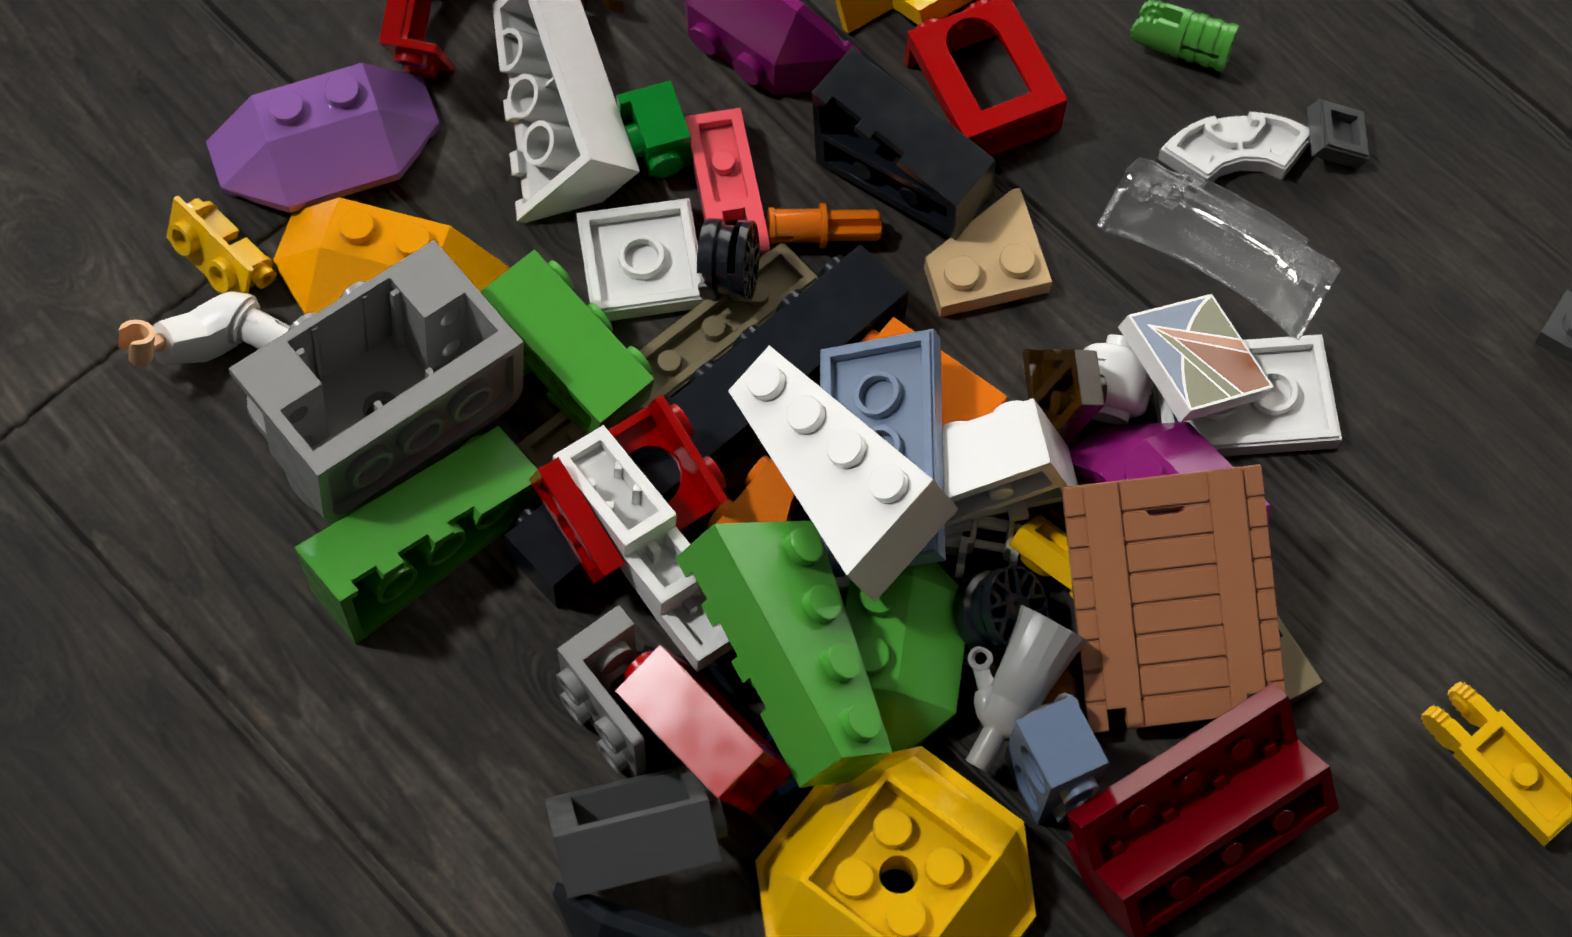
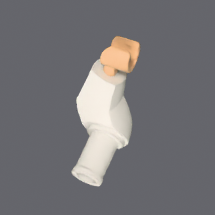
M233 291L218 295L188 313L159 321L154 326L143 320L126 321L119 328L118 347L123 350L129 348L128 359L137 367L149 365L153 360V356L161 365L208 362L225 354L243 341L260 349L286 333L290 326L261 311L256 296Z

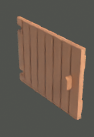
M1260 464L1061 487L1077 634L1088 640L1079 651L1086 718L1093 733L1109 732L1107 710L1125 708L1127 729L1217 719L1246 700L1247 694L1258 693L1272 683L1286 693L1262 466Z

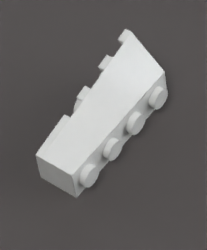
M496 0L492 4L499 68L500 72L508 74L510 85L507 99L503 100L505 120L514 123L517 150L509 153L511 171L513 176H518L521 179L523 196L522 199L515 201L517 221L527 223L605 201L639 173L640 170L581 0Z

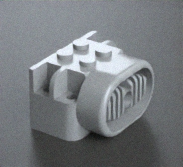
M433 240L371 280L354 283L342 293L339 300L318 313H308L301 316L290 326L286 333L231 366L229 371L230 375L248 395V414L254 425L267 439L269 451L285 471L291 488L306 505L317 511L326 522L334 523L457 451L470 438L483 434L486 425L508 411L518 400L523 389L524 342L438 243Z

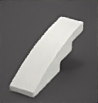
M603 425L554 454L553 460L557 457L560 458L625 562L620 569L695 671H700L732 650L733 647L722 626L712 627L703 611L701 604L707 599L694 575L686 578L675 559L690 545L676 527V513L607 428Z

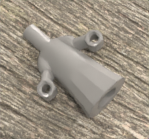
M1021 605L1015 628L995 677L992 676L990 670L994 664L993 653L981 646L972 648L968 654V662L973 669L978 691L975 692L974 706L983 729L966 761L988 773L1005 739H1010L1016 720L1072 696L1071 694L1061 693L1055 698L1053 703L1042 704L1072 659L1085 646L1088 640L1038 612ZM979 653H984L987 656L984 664H977L976 656Z

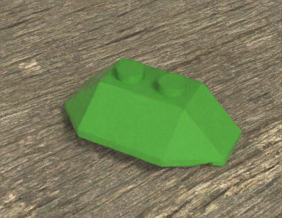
M937 562L906 567L875 603L851 579L849 580L845 610L892 752L918 747L956 716L965 643L960 638L954 622L953 603L959 585Z

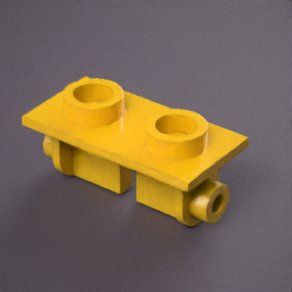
M179 196L174 197L166 238L177 253L185 256L208 278L211 286L220 293L234 291L248 294L250 287L256 285L259 289H263L274 281L276 272L272 269L273 261L264 255L247 237L231 245L227 243L238 237L239 229L217 209L215 204L211 201L203 202L200 198L193 199L187 204Z

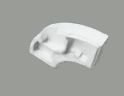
M1249 112L1248 116H1232L1216 119V116H1211L1189 125L1169 139L1160 149L1158 160L1204 189L1219 176L1239 170L1259 171L1282 180L1310 145V132L1308 127L1291 119L1261 112Z

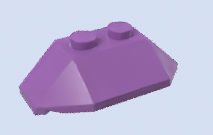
M359 63L251 95L206 141L223 194L232 197L240 196L257 204L291 213L332 199L400 180L421 154L429 138H433L438 132L440 124L423 77Z

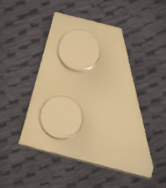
M1020 188L1012 189L972 220L957 240L949 238L925 257L924 270L939 317L1049 293L1052 285V280Z

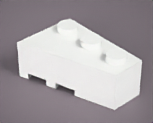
M1034 398L1026 401H1009L999 405L993 413L970 421H954L943 425L944 493L958 507V510L945 524V535L973 530L971 519L1007 512L1010 523L1029 519L1027 508L1062 502L1061 487L1078 485L1068 445Z

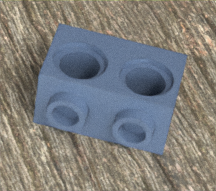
M1073 695L1016 720L1003 759L1037 825L1054 817L1058 824L1068 822L1067 814L1088 799L1094 797L1095 793L1099 790V784L1109 764Z

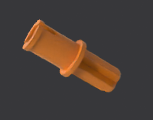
M819 203L818 209H774V207H768L767 231L770 245L775 243H819L820 249H826L827 242L877 241L881 238L882 217L881 213L877 210H827L826 203Z

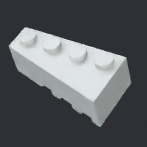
M770 345L728 390L845 574L874 603L958 510V507L930 476Z

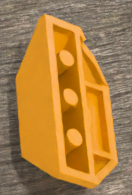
M343 198L332 199L292 212L273 259L276 269L284 279L304 315L318 313L339 300L342 293L354 283L371 280L433 240L438 243L479 292L510 269L508 265L452 226Z

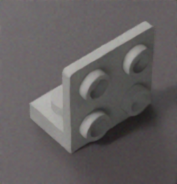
M618 605L557 648L561 672L556 675V678L564 690L559 695L560 700L572 718L580 726L589 721L601 737V740L596 745L607 763L617 773L626 768L632 777L647 774L645 741L609 695L615 692L626 680L624 674L629 665L637 658L634 623Z

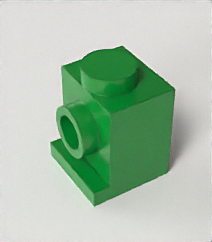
M671 80L616 95L617 106L635 158L642 157L648 177H669L679 172L682 168L692 166L691 135Z

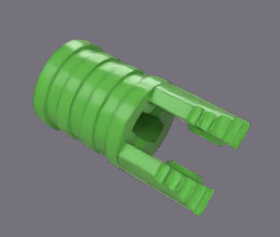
M1148 0V2L1144 3L1139 12L1141 14L1139 20L1136 19L1130 30L1132 32L1130 37H1133V41L1172 57L1182 58L1187 62H1195L1202 67H1210L1215 69V71L1224 72L1240 25L1226 23L1222 19H1214L1209 17V15L1198 14L1194 10L1184 9L1169 3H1162L1161 1Z

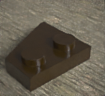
M1025 349L1023 351L1028 399H1035L1068 445L1105 406L1107 382L1104 375L1100 374L1097 351Z

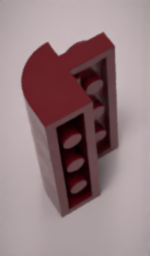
M1272 683L1069 812L1067 817L1074 839L1067 842L1066 845L1080 876L1106 913L1130 937H1145L1339 810L1331 769L1327 763L1298 740L1289 696Z

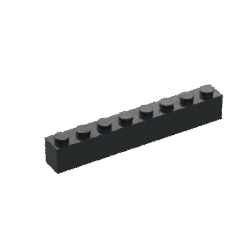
M860 244L846 257L840 254L832 258L822 268L818 279L803 292L800 289H796L789 293L776 308L775 315L760 327L757 324H753L746 328L733 343L731 351L717 362L709 360L702 364L691 376L687 387L673 398L665 396V399L670 406L676 404L686 414L694 432L690 439L702 458L709 456L719 469L722 470L759 439L728 390L769 345L820 386V350L861 342L873 329L880 333L893 317L899 321L906 317L909 290ZM645 447L629 454V457L666 502L675 496L680 485V471L676 461L667 452L658 448ZM544 503L538 508L531 506L523 510L511 522L508 533L505 534L509 558L556 608L591 580Z

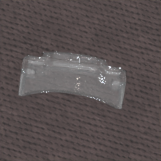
M1139 157L1127 167L1096 227L1107 233L1157 249L1206 273L1254 304L1275 321L1288 335L1297 340H1300L1341 271V268L1332 259L1311 249L1307 245L1308 238L1265 209L1185 170L1183 174H1178L1159 165L1154 160Z

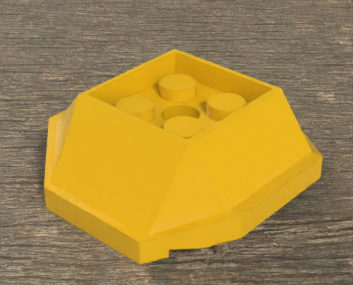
M922 746L891 753L851 782L814 786L755 860L765 937H1022L1036 917L1024 821ZM888 870H902L912 878L914 887L906 893H892L882 885L879 877Z

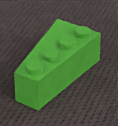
M499 426L484 435L479 434L470 438L457 451L295 546L294 549L312 593L357 645L505 533L511 522L523 510L531 506L538 508L542 505V500L529 481V478L536 472L537 468Z
M812 521L713 524L675 558L684 576L687 578L694 575L707 600L701 604V607L712 627L721 625L738 657L731 662L742 683L748 682L755 688L766 707L760 713V716L799 788L851 782L893 753L821 535Z

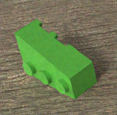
M534 249L480 291V293L524 342L523 377L532 371L549 390L546 393L547 399L587 435L603 425L609 430L649 400L655 380L652 377V367L638 349L633 346L626 348L612 333L613 326L610 320L597 305L593 303L586 305L572 290L574 286L566 271L553 260L547 263Z

